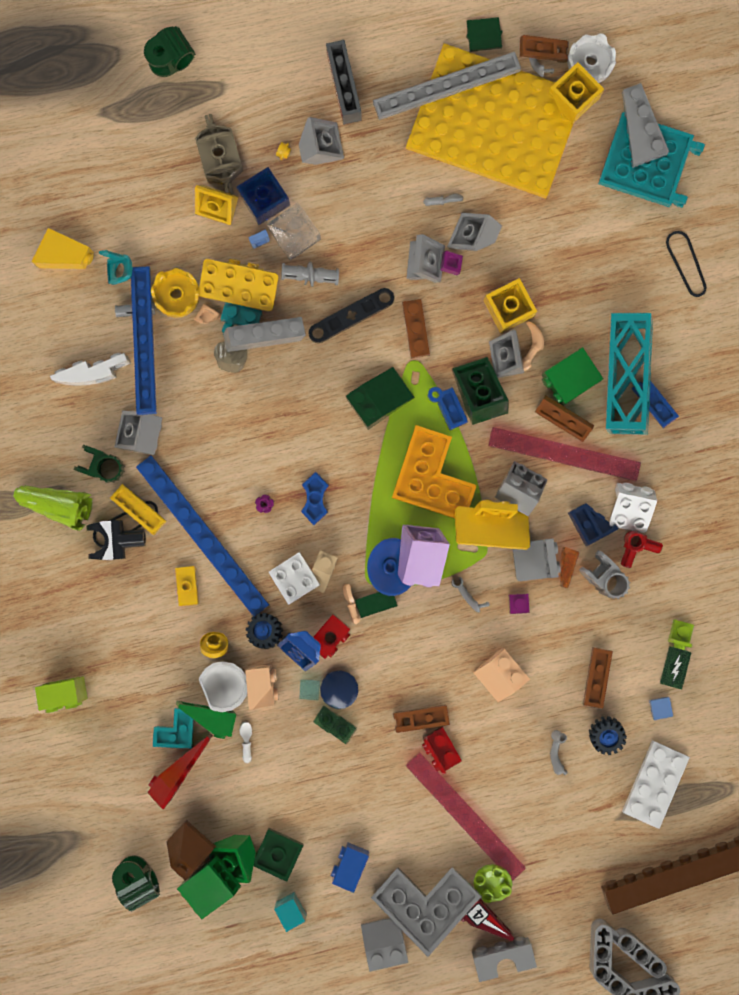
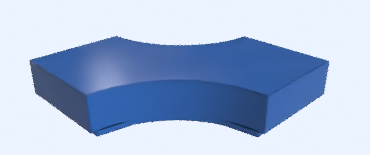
M317 472L302 484L306 490L307 501L301 512L313 525L318 523L328 513L323 504V496L329 485Z

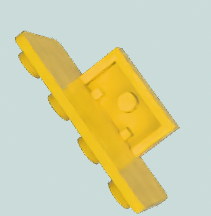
M232 258L225 262L211 259L203 261L199 286L200 297L265 311L273 310L279 279L277 273L263 271L264 269L259 268V264L256 263L240 264V260Z
M486 499L480 501L475 508L459 506L455 509L456 542L458 544L522 550L530 548L529 517L518 512V504H511L508 501L498 503Z

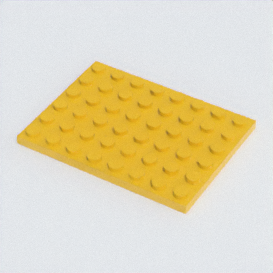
M444 43L430 80L490 59ZM520 71L420 106L406 144V149L546 199L573 124L559 110L550 91V87L555 82Z

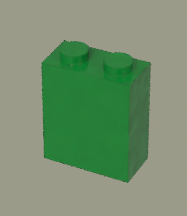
M583 347L542 374V382L547 388L550 387L554 393L552 395L554 400L562 406L604 379Z
M216 855L195 871L186 881L184 880L177 890L202 920L231 899L241 888V885Z

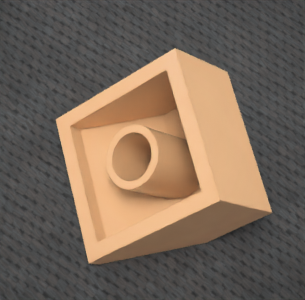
M504 648L497 651L473 672L497 702L512 695L530 680Z

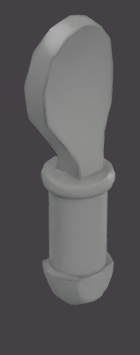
M451 194L446 198H443V196L427 197L423 203L426 206L444 205V203L463 201V196Z

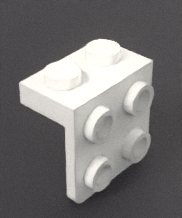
M617 483L615 488L617 499L609 521L610 526L615 524L621 529L641 533L647 532L657 503L655 490L646 486H633L630 483Z

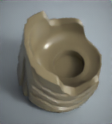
M219 342L214 349V356L219 368L231 373L240 372L247 360V349L227 352L225 342Z

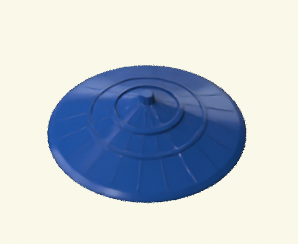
M388 538L378 543L370 553L367 564V572L371 584L377 591L387 596L400 595L411 587L402 583L398 576L401 539Z

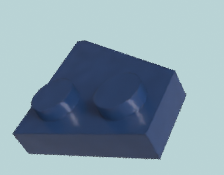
M587 503L568 512L585 546H589L619 529L615 524L610 526V522L603 515L595 512Z

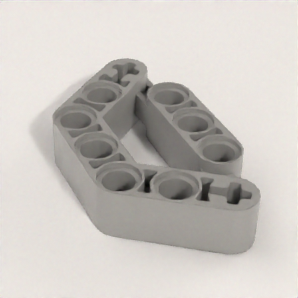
M604 919L593 921L591 925L589 967L593 977L612 995H629L632 993L635 995H646L649 989H653V992L649 995L680 994L679 985L666 973V964L645 943L626 928L615 930ZM623 937H629L626 943H621ZM612 942L651 974L653 978L630 983L611 967ZM601 947H604L605 951L601 954H598L597 950ZM644 950L642 955L636 956L637 951ZM656 962H659L658 967L652 969V965ZM604 968L602 973H596L597 969ZM614 981H619L617 986H611Z

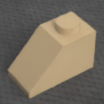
M321 550L312 572L320 584L315 590L324 593L338 557Z

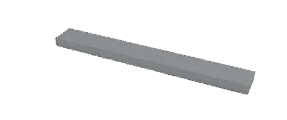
M514 51L373 100V105L378 119L381 120L521 71V67Z

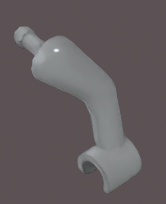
M529 58L532 68L541 77L544 76V73H554L553 68L544 69V65H541L536 58Z
M459 577L461 581L459 586H456L452 579V586L458 588L465 601L476 612L479 613L480 608L490 606L489 602L478 605V602L474 600L464 587L461 577Z
M554 730L551 734L553 739L550 751L551 763L555 774L560 775L563 773L566 775L568 772L564 770V766L560 762L558 749L560 743H564L567 740V736L558 730Z

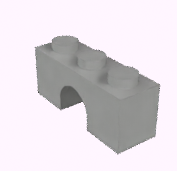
M517 937L508 943L498 942L488 948L482 946L472 952L479 982L498 978L497 965L503 959L512 960L518 972L537 967L528 937Z

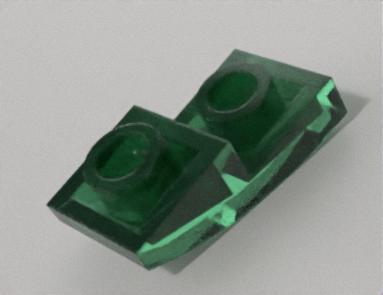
M326 706L322 707L313 721L327 733H331L345 744H348L357 730L355 725Z

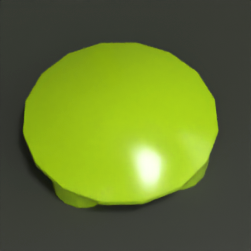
M485 865L474 876V888L482 895V900L485 903L501 901L510 896L513 883L511 876L506 869L499 865Z

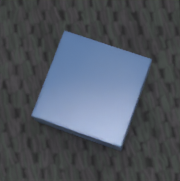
M266 229L248 237L253 249L270 241Z
M670 697L649 700L653 720L673 717Z

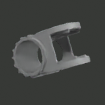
M598 550L595 553V557L601 564L593 572L585 567H581L579 571L590 584L596 587L595 589L600 594L612 599H620L626 593L628 594L627 591L630 589L629 577L625 576V573L621 572L619 567L607 555ZM615 575L617 580L616 586L613 590L608 591L607 583Z

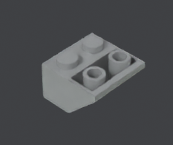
M514 461L495 498L500 501H508L511 504H518V511L529 516L540 500L547 479Z

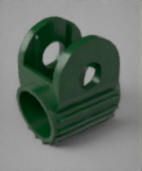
M177 26L162 29L156 36L149 39L144 46V56L149 63V67L159 77H169L177 71L184 70L190 65L193 58H195L194 55H196Z
M83 444L82 448L84 451L94 455L89 469L78 465V467L74 466L73 470L94 478H100V481H105L106 483H115L116 480L119 481V478L123 477L122 474L125 472V466L122 464L123 461L119 460V457H114L111 454L108 455L103 451ZM108 459L116 460L119 465L118 474L111 479H106L101 474V465Z
M136 855L128 856L115 868L112 875V883L116 889L115 892L118 900L127 910L132 912L159 897L160 888L157 876L142 857Z

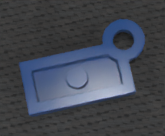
M432 387L428 391L429 400L435 403L438 402L437 404L449 430L468 423L453 387L445 391L438 387ZM437 392L438 398H434L432 393Z

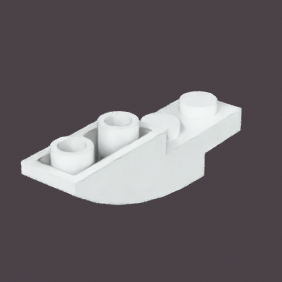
M116 353L110 356L111 359L100 360L93 363L92 367L86 361L75 362L72 364L73 367L55 371V374L50 376V378L56 383L65 385L98 384L116 378L114 370L131 363L125 353Z

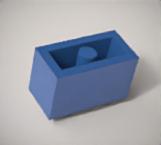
M347 842L346 847L342 846L338 855L340 862L338 866L334 865L330 876L333 877L332 884L354 893L369 858V851Z

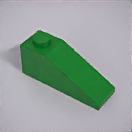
M176 701L179 709L214 734V737L225 739L226 736L232 737L237 715L233 710L218 712L211 710L206 705Z

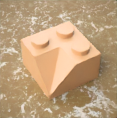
M272 664L249 666L245 670L249 710L275 705L276 700H279L278 688L274 687V682L277 680L276 669H273Z

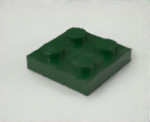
M268 828L255 856L254 867L287 882L304 844Z

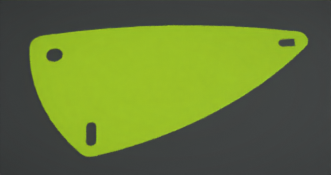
M416 360L410 361L406 365L402 380L415 398L389 416L379 456L372 493L366 544L365 578L369 584L371 582L368 577L367 564L370 553L378 543L385 539H401L403 525L439 528L450 544L441 579L450 577L483 559L488 551L487 546H477L478 551L475 553L459 550L457 547L458 543L456 542L454 518L392 498L415 426L417 425L452 437L441 474L477 485L470 505L471 508H475L482 501L472 460L459 427L449 430L437 404L438 402L435 403L429 400L428 391L432 387H437L422 363ZM412 371L420 372L419 382L416 385L411 383ZM437 392L432 393L434 398H438Z

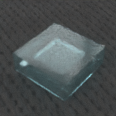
M301 679L299 699L319 700L320 680Z

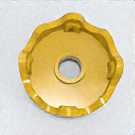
M174 268L167 272H159L151 287L154 305L159 311L169 317L179 318L187 316L193 312L199 303L198 283L192 274L181 269ZM176 289L181 291V296L178 299H174L171 296L172 292Z

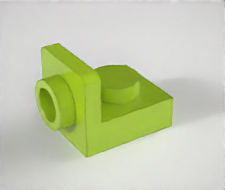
M673 619L668 642L674 643L673 647L678 649L692 648L690 640L694 625Z

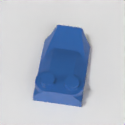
M307 631L288 633L277 645L304 671H307L319 662L321 644Z

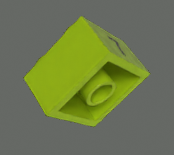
M84 676L49 682L35 687L38 710H45L46 713L58 711L63 706H65V709L76 708L82 705V701L88 699Z

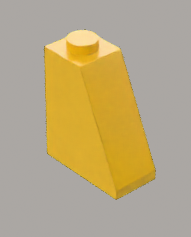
M48 228L31 262L38 268L86 269L87 265H90L93 260L94 252L90 247Z

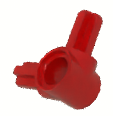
M629 531L624 536L625 543L623 547L626 549L620 564L623 567L631 568L637 552L644 549L659 554L662 551L663 544L648 539L645 534ZM638 536V542L631 545L632 537Z

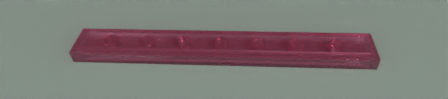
M492 427L488 443L489 447L632 481H637L641 462Z
M420 752L406 764V767L492 861L508 871L512 881L526 869L522 862Z

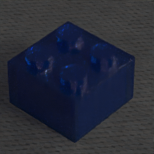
M269 167L236 187L239 196L258 225L290 206L287 194Z

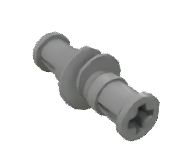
M309 262L307 267L299 265L290 266L282 263L281 280H284V278L296 279V281L305 280L304 285L310 281L311 287L314 286V281L318 283H335L338 286L339 268H336V270L313 268L312 262Z

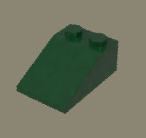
M488 357L452 368L465 410L472 425L508 414L509 400Z
M394 367L365 382L346 395L347 401L368 430L415 398Z

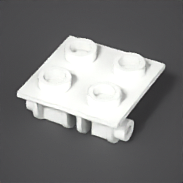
M300 552L268 572L288 605L320 585Z

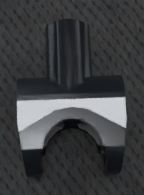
M123 520L102 521L86 525L87 531H97L105 539L103 548L95 553L88 554L89 559H126L125 548L146 546L145 530L124 531Z

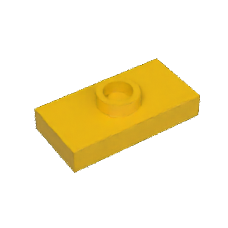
M195 566L175 568L179 606L199 604Z

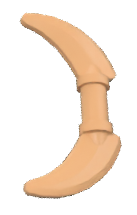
M529 321L526 324L532 334V345L526 356L522 359L524 371L532 367V359L539 350L544 349L542 332L535 324Z

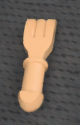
M344 584L343 594L349 603L347 607L350 611L351 620L354 624H358L360 617L356 608L357 604L354 602L351 594L350 584Z

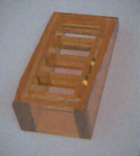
M562 547L560 587L562 588L569 587L579 551Z

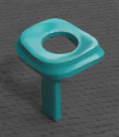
M108 250L99 251L100 255L109 257L107 259L109 284H119L131 278L133 267L132 260L128 255ZM122 263L124 272L121 277H117L116 269Z

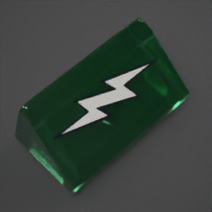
M669 646L660 684L682 690L691 652Z

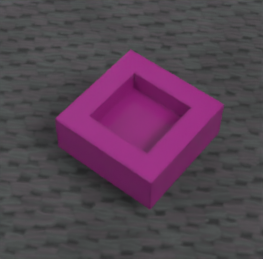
M446 250L443 252L440 270L456 276L459 275L463 256Z
M529 594L508 595L509 614L530 613Z

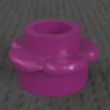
M269 495L258 497L255 501L257 511L269 513L274 506L273 499H270Z

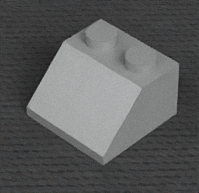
M122 410L114 448L154 455L158 446L157 441L162 427V417L152 414L137 415L135 411Z
M391 918L361 924L369 972L408 963L403 932Z

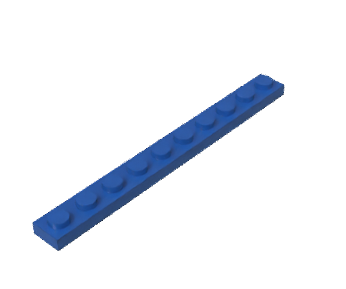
M150 455L136 466L250 613L256 616V614H259L270 604L154 457Z

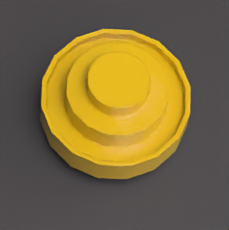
M209 632L200 639V650L206 657L218 658L226 654L228 650V639L223 633Z

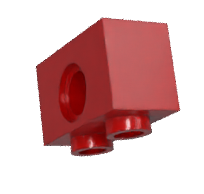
M335 614L331 615L313 637L321 644L320 655L324 659L327 656L331 658L337 652L338 648L336 646L339 642L344 643L351 635L349 633L351 628ZM328 632H333L336 635V640L332 643L327 642L325 639V635Z

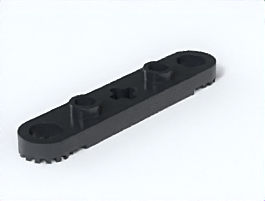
M381 288L312 325L309 329V338L317 344L325 342L390 307L394 302V293L389 288ZM381 294H388L390 301L387 303L381 302L379 299ZM349 311L356 313L354 320L346 318ZM315 329L323 330L324 334L321 338L313 336Z

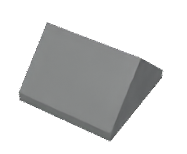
M512 330L489 341L493 369L497 378L524 373L516 330Z

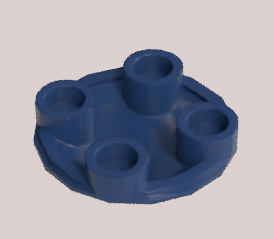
M342 670L327 674L322 680L320 687L323 701L335 709H345L351 706L357 699L359 692L355 677Z

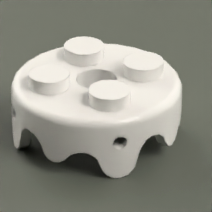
M601 33L595 36L584 35L576 43H573L567 62L568 68L570 70L579 62L600 83L609 77L616 64V51L614 47L608 44L606 35ZM589 57L594 58L596 63L590 65L586 59Z

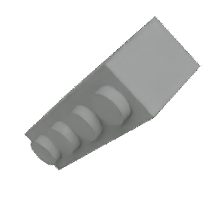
M302 317L227 327L223 333L227 352L299 342L306 336Z

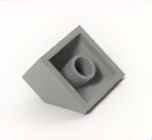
M312 117L307 118L299 142L302 163L318 165L344 159L337 122Z
M461 213L447 247L450 249L478 251L496 242L502 225L488 214Z

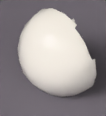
M224 661L213 663L205 668L199 677L208 705L213 711H231L241 705L247 696L246 675L242 668L234 663Z

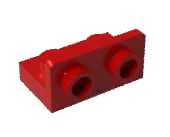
M443 726L423 737L425 743L422 746L426 754L431 753L434 758L431 762L437 772L441 771L442 774H445L446 770L462 762Z

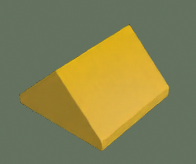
M196 185L195 214L231 225L239 196L205 185Z

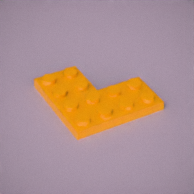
M415 426L392 496L393 499L454 519L457 507H470L477 485L441 474L452 439L451 436Z

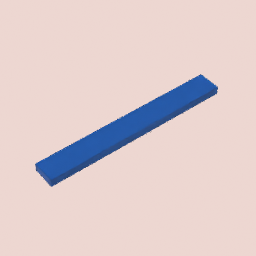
M150 266L133 267L131 293L137 415L157 414Z

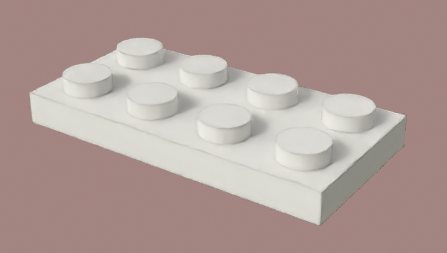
M652 740L622 812L660 829L690 757Z

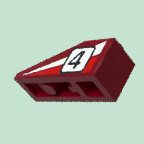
M481 898L461 919L463 923L467 921L470 926L513 941L515 939L512 931Z

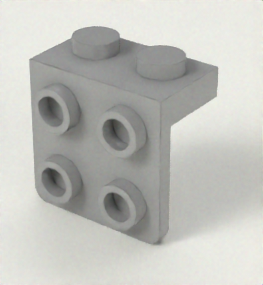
M554 539L530 541V548L527 550L512 549L516 579L518 581L559 577L558 573H561L560 562L556 561L558 546Z

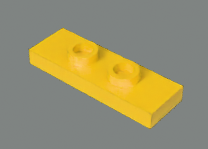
M121 484L110 497L112 501L152 535H155L166 523L162 516L124 484Z

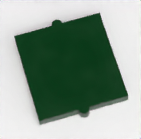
M499 17L466 21L468 32L466 38L469 41L470 52L502 49V30H500Z

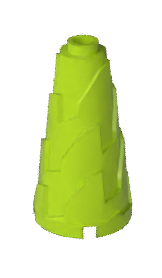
M25 485L16 488L13 494L14 499L19 505L77 531L85 527L86 524H82L83 519L89 520L92 510V498H89L92 495L86 492Z

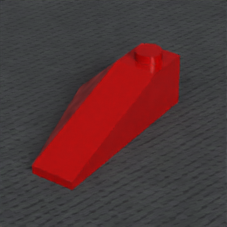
M207 735L192 749L166 768L158 777L154 775L148 784L151 788L147 793L160 808L164 810L170 803L213 735Z

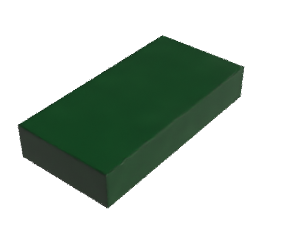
M380 592L355 600L361 618L398 606L395 596H387Z

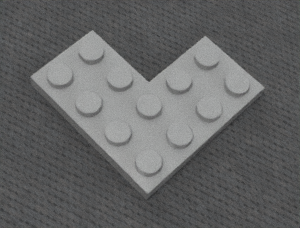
M454 867L446 873L427 896L397 868L371 898L419 949L429 957L482 895Z

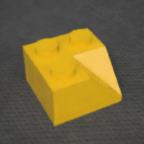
M577 62L550 87V91L559 110L573 124L600 99L604 88Z
M520 278L485 295L483 300L500 334L533 318L537 313Z

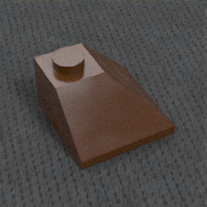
M188 820L166 842L170 866L185 881L216 847Z

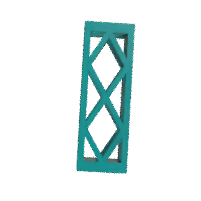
M611 313L606 430L609 434L648 435L653 318L651 313ZM639 329H646L645 340L641 335ZM634 333L642 348L628 367L620 352ZM619 360L625 373L616 385L617 361ZM644 364L642 391L635 379V375ZM632 383L640 398L626 417L618 404V400L629 384ZM615 408L623 421H615ZM642 412L641 422H635Z

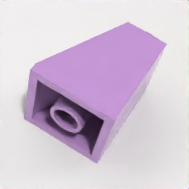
M412 525L402 526L398 576L402 583L409 586L414 584L425 587L440 586L450 544L439 528Z

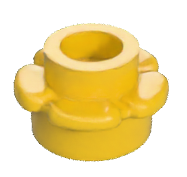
M280 143L276 152V156L280 160L288 158L291 152L289 143Z

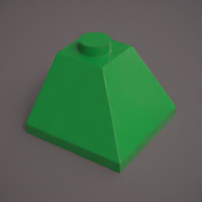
M232 835L213 843L216 847L209 854L210 860L217 855L239 883H250L256 854L250 835Z

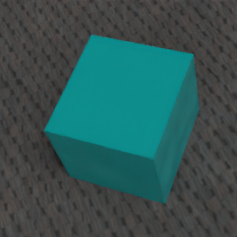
M295 892L275 903L274 910L286 932L306 921L307 914Z

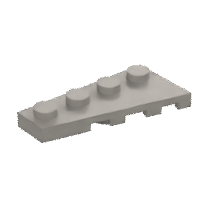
M642 84L624 89L622 97L627 119L626 127L627 134H629V149L633 168L665 156L669 153V150Z

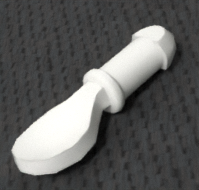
M245 721L240 725L239 731L244 740L242 743V758L245 763H249L252 759L251 742H249L252 735V727L249 722Z

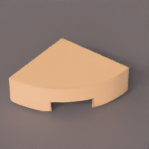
M203 304L194 320L198 323L207 324L218 319L221 314Z

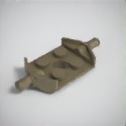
M209 114V118L208 115H205L207 128L202 130L195 140L206 179L210 182L223 184L226 193H229L230 190V193L234 194L231 183L243 172L232 129L224 125L214 124L212 114ZM217 148H221L224 151L219 157L213 154Z

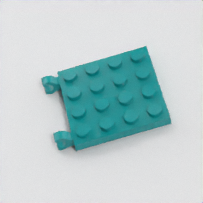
M622 112L598 184L666 207H670L673 203L675 206L683 208L688 197L675 192L688 153L690 151L692 154L700 156L705 144L693 141L694 135L658 124L669 153L632 168L629 134H627L626 127L627 119L625 113Z

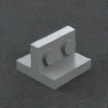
M423 234L417 235L416 241H410L407 279H427L434 283L441 282L442 271L440 268L445 245Z

